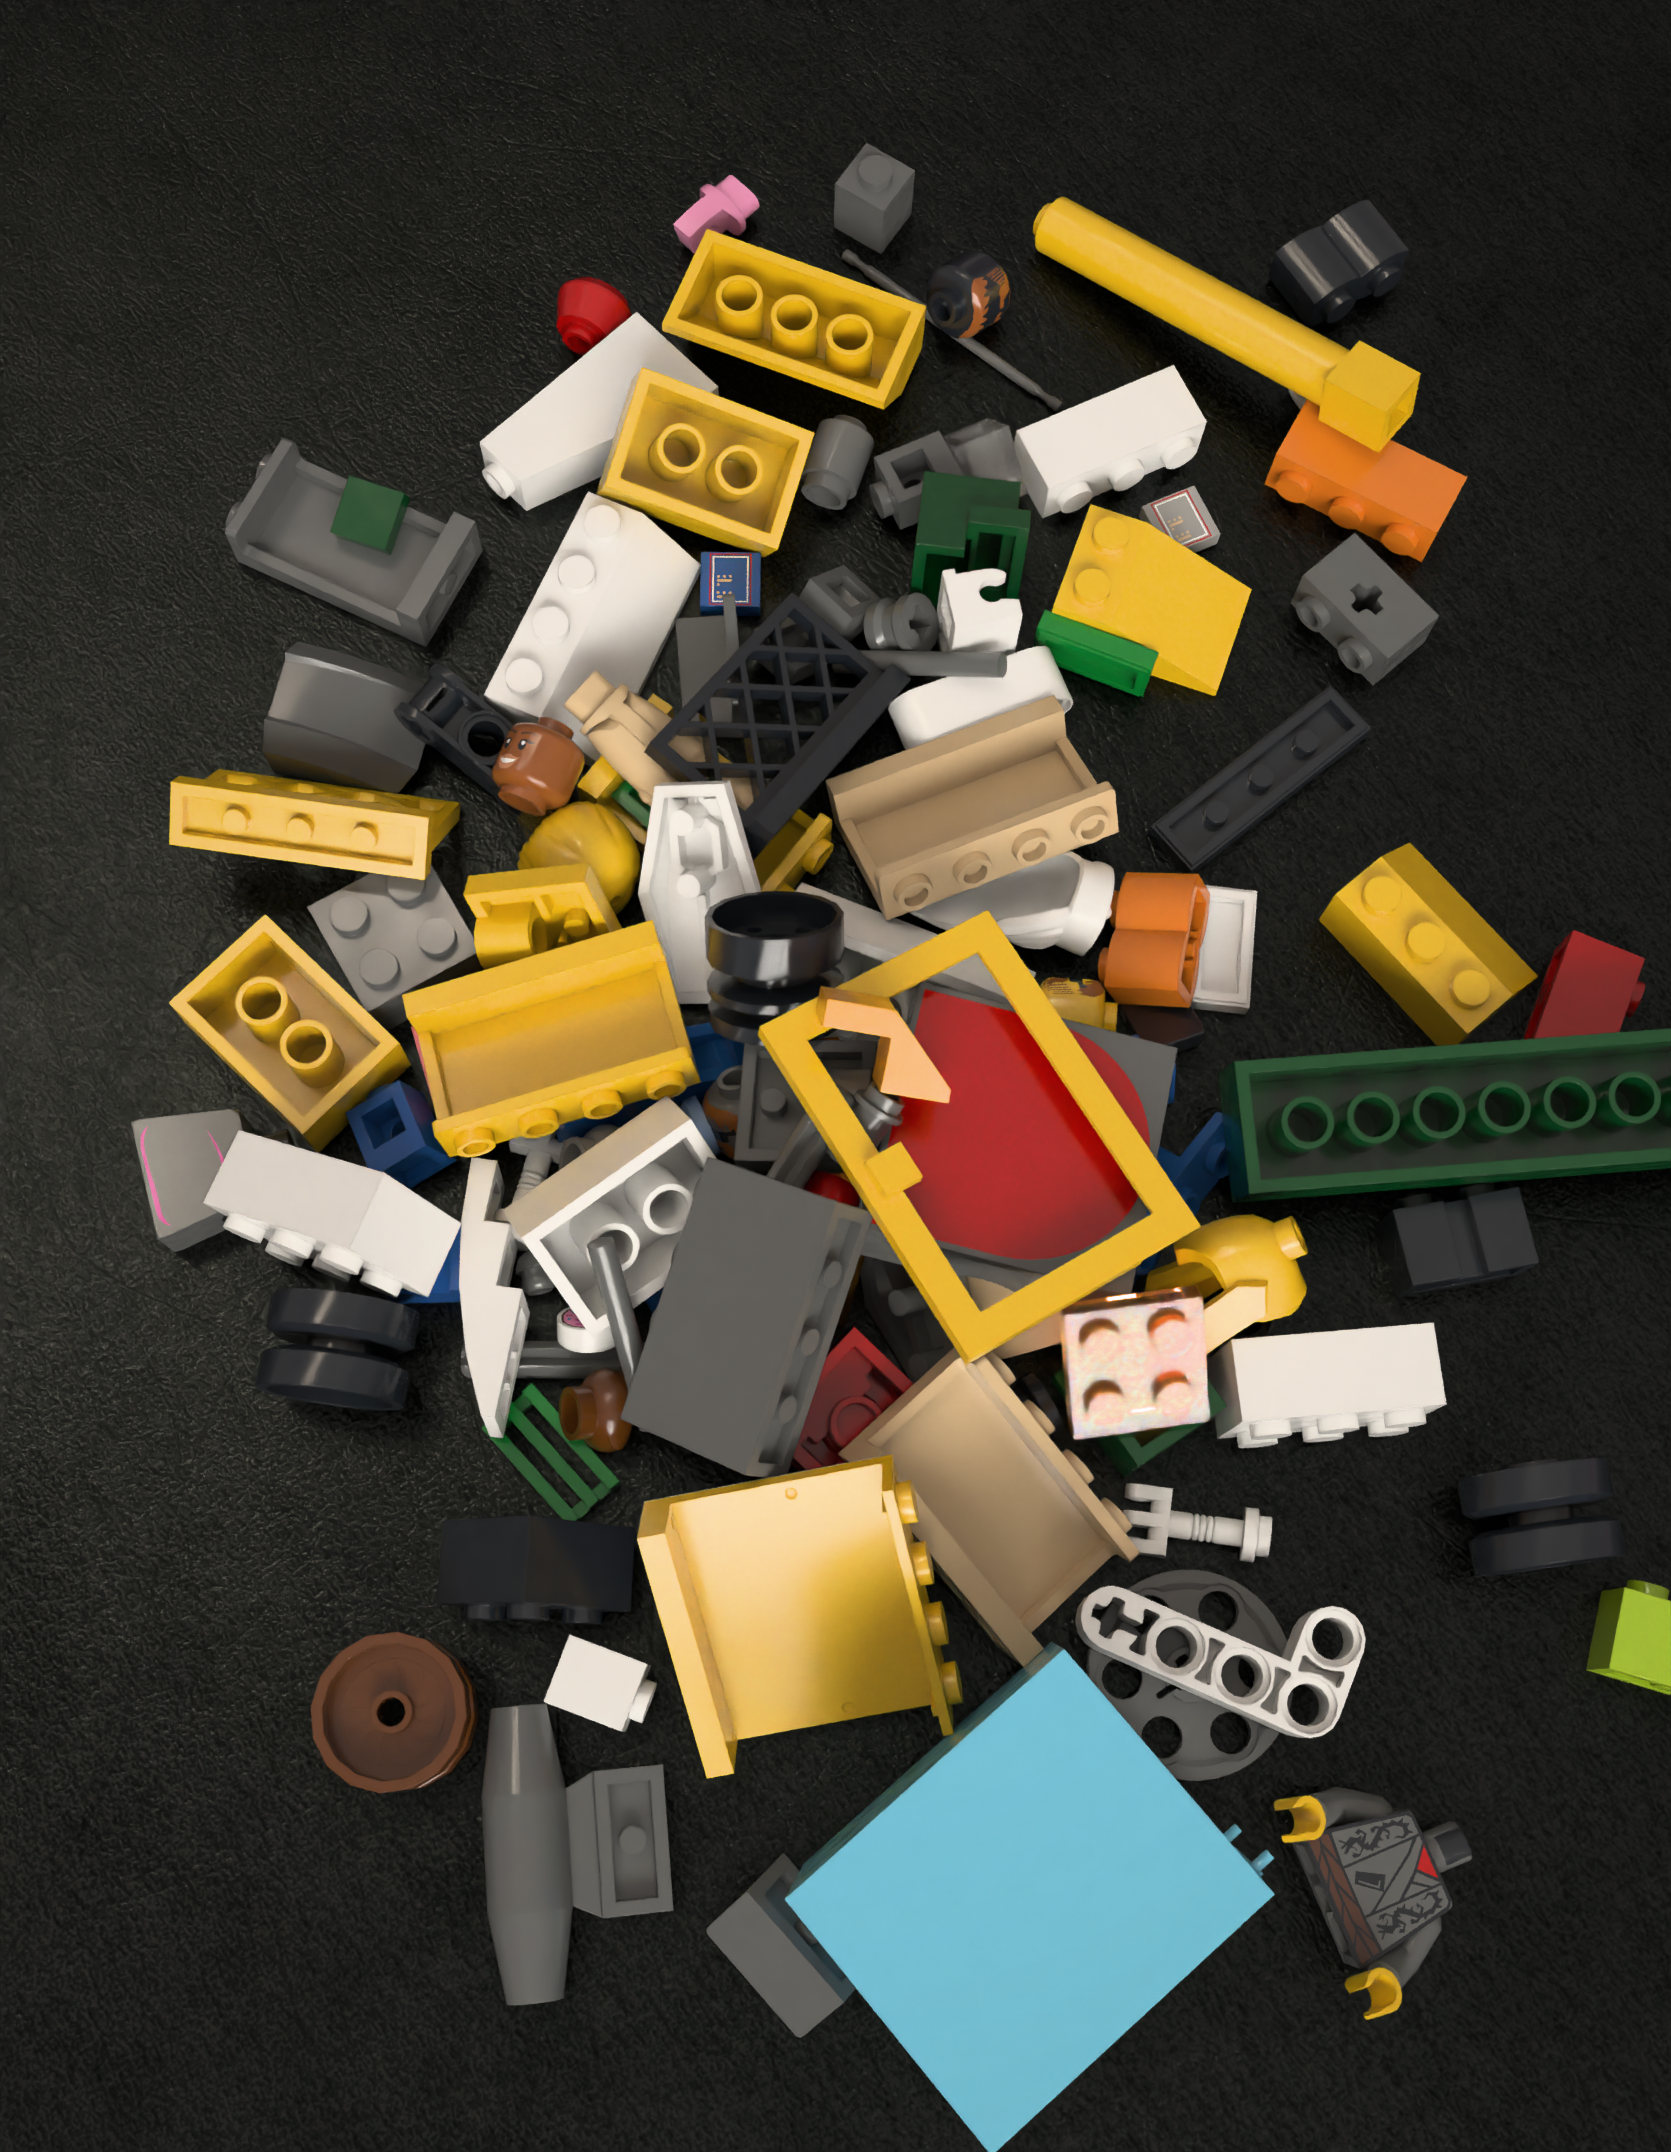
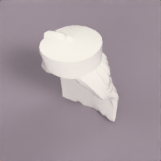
M1068 851L1044 860L1037 865L1023 868L984 883L979 887L968 889L909 913L947 931L988 910L1009 942L1030 949H1044L1056 945L1069 952L1083 956L1093 946L1106 919L1112 914L1110 906L1114 892V869L1106 863L1099 861L1091 862L1081 858L1072 851Z

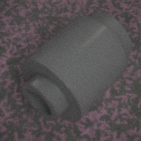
M837 415L834 419H825L819 423L801 475V479L804 482L801 491L814 504L828 509L839 510L846 506L848 499L856 496L874 447V440L861 421L851 416Z

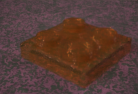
M1196 1285L1076 1301L1059 1311L1068 1427L1073 1440L1210 1421L1203 1296Z

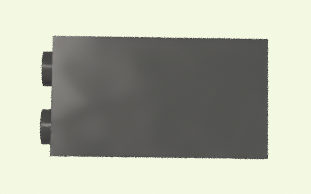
M283 437L273 454L268 453L261 460L256 471L255 483L245 499L236 502L228 514L225 535L237 561L427 647L483 551L476 522L453 512L449 521L445 524L407 507L391 555L337 538L330 533L347 479L305 461L300 456L296 443Z

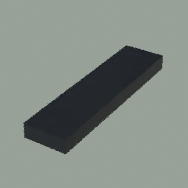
M1330 685L1151 825L1148 835L1184 874H1194L1365 739L1371 727Z

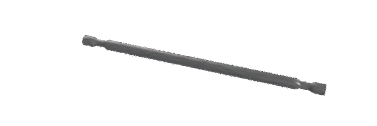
M846 249L842 254L841 258L845 262L859 268L866 277L887 292L926 306L925 303L876 268L866 265L859 260L858 256L849 249ZM926 306L925 319L935 325ZM952 337L1027 392L1041 398L1055 412L1058 413L1063 407L1064 402L1055 396L1047 394L1041 389L1040 385L974 338L956 339Z

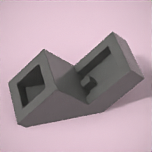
M845 565L810 578L799 599L850 643L864 630L866 609L872 601L879 599V597ZM787 617L780 625L783 645L810 647L808 634ZM769 638L762 645H770ZM758 660L774 675L772 661ZM786 661L790 685L814 675L813 663Z

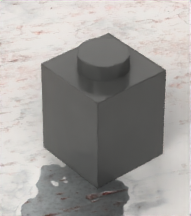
M866 143L835 183L834 228L882 254L912 213L915 170Z

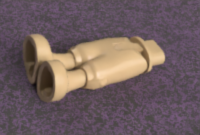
M594 671L570 696L564 707L584 724L580 729L583 736L587 735L589 741L611 767L639 792L641 800L652 806L654 787L656 785L678 782L644 753L648 744L672 718L641 696L628 691L629 687L624 683L616 689L598 671ZM676 736L668 744L687 762H706L703 741L700 736ZM722 777V781L730 780L736 803L745 811L753 803L750 778Z

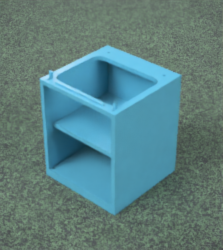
M1052 1642L1025 1668H1021L954 1728V1734L944 1737L803 1864L785 1897V1901L988 2152L999 2150L1275 1895L1260 1878L1263 1875L1261 1870L1274 1859L1268 1850L1263 1851L1251 1862L1230 1842L1242 1832L1240 1828L1233 1824L1223 1834L1066 1650Z

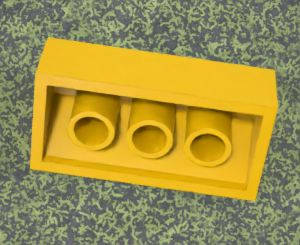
M706 229L662 322V331L884 410L902 394L922 349L926 306Z

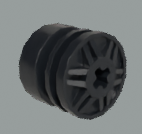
M765 891L734 896L709 907L704 917L706 958L711 967L715 969L707 980V992L711 997L708 1004V1021L714 1032L729 1040L764 1046L757 1035L759 1026L818 997L821 986L836 988L845 983L844 975L836 967V965L841 963L844 955V912L837 903L822 896L802 892ZM832 1028L808 1042L827 1037L838 1029Z

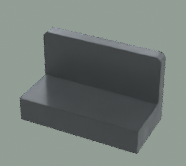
M735 594L722 595L723 615L675 619L682 708L739 649ZM734 675L726 683H735ZM712 697L710 699L713 722L741 723L738 698ZM697 713L691 721H700L699 714Z
M783 1853L734 1903L707 1927L706 1932L794 2035L803 2037L842 2005L856 1987L785 1901V1897L794 1883L799 1869Z

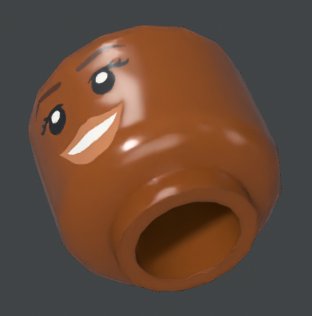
M540 717L537 724L531 722L515 724L509 730L491 770L493 780L500 788L498 792L499 798L513 808L534 816H544L547 810H557L564 807L569 801L585 765L582 750L572 740L574 735L572 729L549 717Z

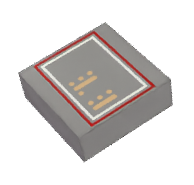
M1195 486L1141 507L1139 514L1141 521L1151 524L1194 553L1216 545L1219 540L1220 532Z

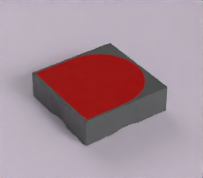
M925 982L919 983L908 1012L906 1025L951 1089L949 1103L898 1095L906 1104L900 1112L903 1116V1122L900 1126L892 1125L880 1142L878 1152L880 1153L901 1141L923 1177L920 1182L903 1191L957 1276L983 1279L1016 1292L1146 1218L1147 1207L1012 1005ZM1061 1018L1157 1160L1178 1048ZM863 1203L862 1209L868 1210L865 1204ZM872 1218L860 1255L903 1265L874 1218ZM1136 1267L1066 1308L1113 1319L1131 1297Z

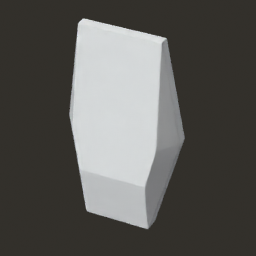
M730 780L660 783L654 787L638 896L646 921L653 920L664 947L679 1004H709L711 997L707 992V980L715 969L711 967L706 958L704 917L709 907L718 902L746 893L761 892V888Z

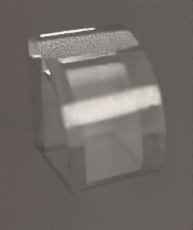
M986 418L943 436L963 475L1021 482L1020 496L1028 493L1009 425Z

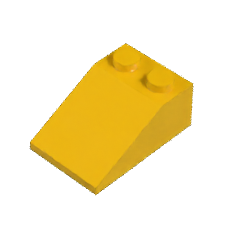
M1090 504L1052 613L1159 652L1151 674L1152 676L1215 696L1252 589L1151 524Z

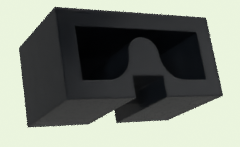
M1494 1182L1478 1183L1458 1189L1456 1191L1458 1201L1444 1203V1201L1434 1202L1431 1193L1412 1195L1395 1201V1209L1377 1223L1395 1297L1517 1276L1538 1264L1539 1259L1519 1187L1496 1191Z

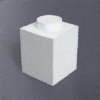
M569 1635L544 1702L618 1731L626 1732L631 1719L640 1723L643 1722L657 1683L646 1679L651 1667L650 1665Z

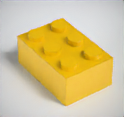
M641 367L631 381L596 495L747 552L761 553V557H766L778 550L815 433Z
M266 914L169 1002L187 1026L317 1153L349 1124L346 1112L364 1102L367 1095L375 1088L392 1083L411 1065L400 1043Z

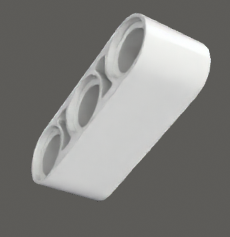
M1036 646L1006 656L1007 672L1003 678L948 676L898 696L890 703L888 711L905 750L1052 695L1056 697L1065 714L1071 709L1073 699L1050 649L1046 646Z

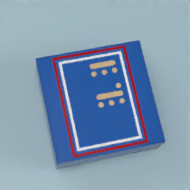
M701 552V616L723 615L722 595L735 594L737 616H760L761 553Z

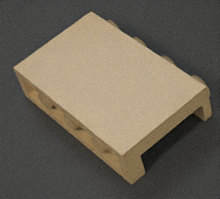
M1054 695L825 780L835 824L886 921L908 912L919 910L929 904L968 889L979 887L984 883L1023 868L1037 865L1044 860L1086 844L1097 842L1104 837L1119 832L1115 790L1108 781L1097 784L1066 735L1064 709Z
M954 1347L838 1454L845 1463L893 1454L899 1481L912 1480L915 1490L919 1522L910 1524L914 1542L927 1541L933 1570L995 1645L1025 1668L1044 1649L1032 1635V1632L1111 1556L1117 1554L1131 1562L1140 1551L1126 1535L1132 1528V1525L1123 1512L1105 1497L1099 1501L1088 1487V1484L1094 1477L1086 1465L1068 1449L1061 1453L1050 1439L1049 1435L1055 1431V1427L1049 1418L1030 1400L1027 1399L1022 1403L1009 1387L1016 1378L1007 1365L992 1351L966 1365Z

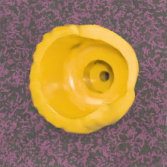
M577 801L567 804L543 819L533 834L530 835L529 841L523 845L519 853L520 859L517 862L519 870L589 862L615 915L619 914L629 903L633 896L635 885L641 875L640 852L633 835L625 823L605 806L598 803L593 804L589 801Z

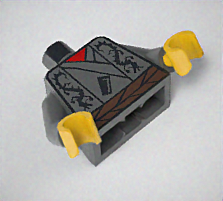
M1332 1787L1308 1796L1276 1800L1274 1802V1810L1289 1809L1294 1818L1292 1832L1282 1835V1841L1284 1843L1292 1842L1343 1962L1359 1969L1369 1965L1368 1971L1347 1978L1345 1982L1347 1991L1352 1993L1364 1988L1368 1989L1371 1996V2007L1367 2012L1363 2013L1366 2020L1396 2011L1401 2004L1402 1987L1418 1970L1442 1930L1440 1916L1449 1911L1453 1906L1452 1899L1440 1873L1472 1859L1470 1847L1462 1830L1455 1821L1450 1820L1425 1832H1421L1416 1818L1410 1810L1392 1808L1390 1803L1381 1795L1341 1787Z

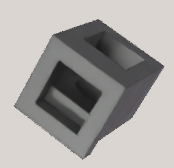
M936 431L874 457L876 482L871 484L869 489L874 506L880 517L884 519L892 515L899 529L902 530L918 523L924 471L963 475L940 431Z

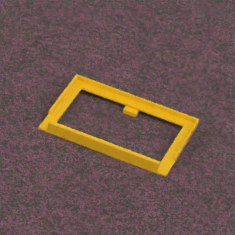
M988 910L837 986L836 989L888 997L890 999L955 964L978 954L1151 1215L982 1312L979 1311L903 1191L920 1182L923 1177L900 1141L886 1150L878 1152L808 1041L832 1029L822 1026L816 1015L818 997L759 1026L757 1034L966 1365L1140 1265L1146 1258L1201 1226Z

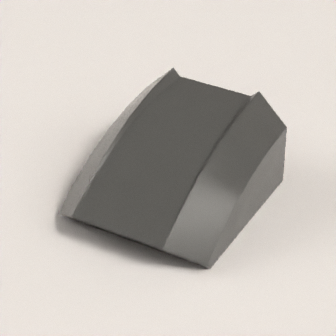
M297 641L285 652V662L268 716L264 719L263 753L273 772L339 786L398 794L418 770L425 743L402 725L395 716L394 709L401 702L408 704L424 684L363 659Z

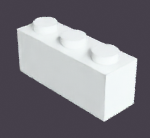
M1172 365L1017 430L1011 463L1043 519L1059 511L1063 513L1074 512L1085 506L1092 497L1108 490H1126L1138 483L1144 475L1160 468L1175 469L1184 465L1197 453L1207 421L1175 366Z

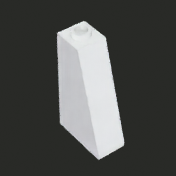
M636 312L480 441L485 468L482 470L483 476L489 486L500 497L506 499L508 496H511L528 511L602 476L631 381L641 367L719 396L718 386Z

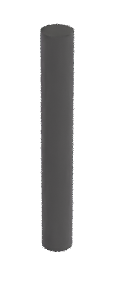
M859 650L883 672L892 663L906 675L1003 678L1007 672V657L1005 653ZM832 664L833 671L837 674H853L843 664Z
M601 1237L589 1242L587 1248L628 1389L629 1382L636 1372L644 1346L614 1239L612 1237ZM639 1427V1430H640V1431H642V1432H648V1431H646V1430H644V1429H642V1428Z

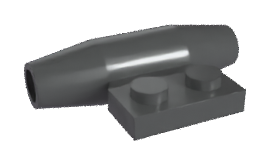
M547 1704L491 1709L481 1795L487 1916L506 2004L528 2005L563 1999L565 1993L573 1906L601 1918L673 1911L663 1764L592 1771L565 1788Z

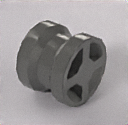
M915 592L905 594L899 597L898 600L885 597L872 601L867 607L864 616V634L871 650L931 651L938 636V618L930 599L922 593Z

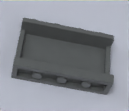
M707 1157L702 1175L694 1188L693 1202L680 1241L672 1254L671 1267L658 1306L650 1320V1330L636 1372L629 1382L628 1396L620 1419L744 1475L769 1478L788 1474L873 1218L870 1212L764 1176L753 1170Z

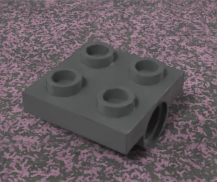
M815 1040L809 1042L834 1083L847 1089L853 1095L858 1089L866 1090L870 1082L874 1081L872 1074L878 1049L877 1041ZM745 1043L734 1162L735 1165L753 1171L769 1172L806 1111L766 1047ZM825 1153L815 1171L826 1173H845L841 1166L827 1153Z

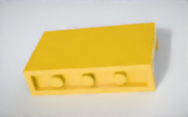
M653 920L402 995L406 1017L418 1034L437 1118L436 1121L432 1122L433 1133L450 1158L458 1155L461 1157L484 1155L493 1150L496 1144L521 1136L525 1138L544 1137L555 1132L561 1124L584 1117L588 1119L607 1118L621 1111L624 1105L648 1098L660 1100L666 1095L671 1099L683 1093L688 1086L701 1083L665 950Z

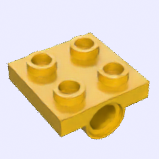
M589 862L468 876L463 896L477 918L474 930V944L479 962L485 970L622 929Z

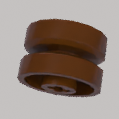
M400 1632L366 1636L340 1651L320 1676L311 1704L313 1740L326 1765L351 1786L377 1793L426 1787L452 1772L471 1747L479 1720L476 1686L464 1663L440 1643ZM390 1700L401 1701L405 1707V1716L396 1726H388L393 1717L385 1714L387 1703Z

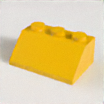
M1410 842L1378 858L1337 892L1319 918V921L1437 1046L1461 1044L1538 977Z

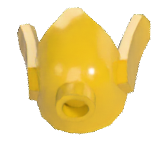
M1254 1214L1230 1216L1200 1226L1195 1231L1174 1242L1173 1246L1177 1260L1151 1270L1148 1273L1144 1293L1145 1303L1155 1308L1163 1302L1170 1314H1177L1221 1288L1224 1291L1148 1346L1145 1357V1373L1150 1377L1171 1383L1210 1351L1252 1323L1267 1322L1289 1316L1299 1308L1306 1295L1307 1286L1296 1258L1308 1254L1303 1235L1292 1216L1275 1223Z

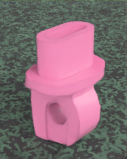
M728 175L715 187L708 183L700 188L701 199L674 223V229L679 241L695 254L706 229L723 234L726 230L734 235L743 233L746 229V219L759 208V201L738 179Z

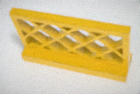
M218 769L205 779L178 776L171 781L169 845L425 880L431 871L432 851L460 820L461 802Z

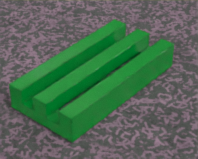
M531 1383L522 1391L523 1394L517 1400L511 1401L505 1430L514 1423L579 1496L581 1501L571 1509L505 1434L503 1438L490 1437L485 1425L482 1429L561 1519L580 1521L617 1488L621 1482L583 1440L570 1441L565 1437L560 1425L559 1413ZM534 1406L600 1479L601 1483L593 1490L584 1483L525 1417L524 1413L530 1407Z

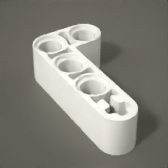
M1115 1586L1099 1588L1085 1597L1077 1608L1075 1619L1078 1634L1083 1642L1092 1649L1278 1732L1297 1738L1323 1736L1333 1729L1341 1715L1362 1658L1366 1641L1363 1626L1354 1614L1344 1608L1330 1606L1310 1611L1298 1619L1292 1629L1281 1658L1129 1590ZM1110 1602H1114L1119 1606L1117 1617L1135 1627L1143 1624L1144 1614L1151 1617L1152 1622L1146 1627L1140 1637L1139 1654L1129 1649L1130 1645L1137 1638L1135 1635L1123 1630H1115L1107 1638L1099 1634L1101 1622L1091 1616L1093 1608L1101 1610L1108 1606ZM1321 1620L1330 1621L1342 1633L1343 1647L1339 1655L1333 1660L1326 1659L1318 1654L1313 1646V1629ZM1166 1628L1179 1630L1189 1641L1190 1655L1186 1663L1180 1668L1167 1666L1157 1655L1156 1640L1161 1631ZM1232 1656L1243 1658L1250 1664L1254 1672V1685L1250 1692L1243 1697L1234 1696L1227 1691L1222 1683V1667L1226 1660ZM1298 1685L1308 1687L1318 1698V1715L1307 1726L1298 1724L1288 1712V1696L1292 1689Z

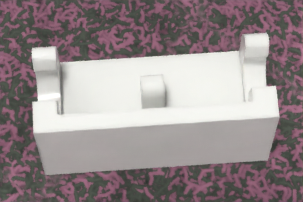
M993 568L959 574L955 573V569L942 571L936 612L938 618L937 641L940 651L1005 653L1006 656L1015 653L1023 616L1019 599H1000L996 602H987L979 594V591L985 586L996 587L1005 583V572Z

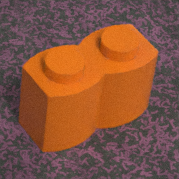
M1126 872L1120 891L1113 892L1110 906L1112 914L1109 918L1115 931L1109 948L1104 947L1100 953L1098 976L1101 984L1104 985L1116 1003L1190 1007L1197 984L1200 948L1206 932L1210 903V892L1199 874Z

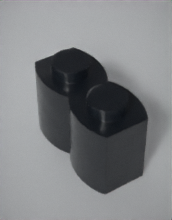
M1367 199L1347 207L1328 220L1323 226L1312 228L1282 246L1275 252L1268 277L1307 327L1317 325L1324 320L1331 324L1343 318L1353 308L1356 300L1370 294L1378 297L1392 289L1402 277L1403 273L1401 270L1409 249L1372 202Z

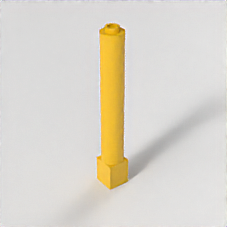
M1060 197L1053 203H1047L1037 214L1033 224L1037 251L1319 405L1318 420L1379 453L1413 414L1421 373L1359 340L1349 350L1066 197Z

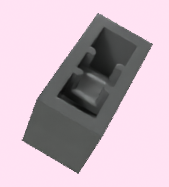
M1355 533L1302 576L1291 601L1303 624L1312 631L1320 632L1338 650L1339 657L1345 666L1355 673H1361L1372 685L1377 683L1420 647L1439 618V615Z

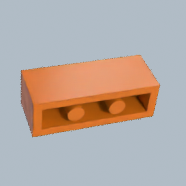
M1307 399L1275 455L1265 485L1277 490L1288 501L1303 503L1329 516L1334 523L1343 528L1356 529L1382 542L1393 553L1408 555L1422 562L1467 477L1392 440H1389L1378 453L1318 420L1320 406Z

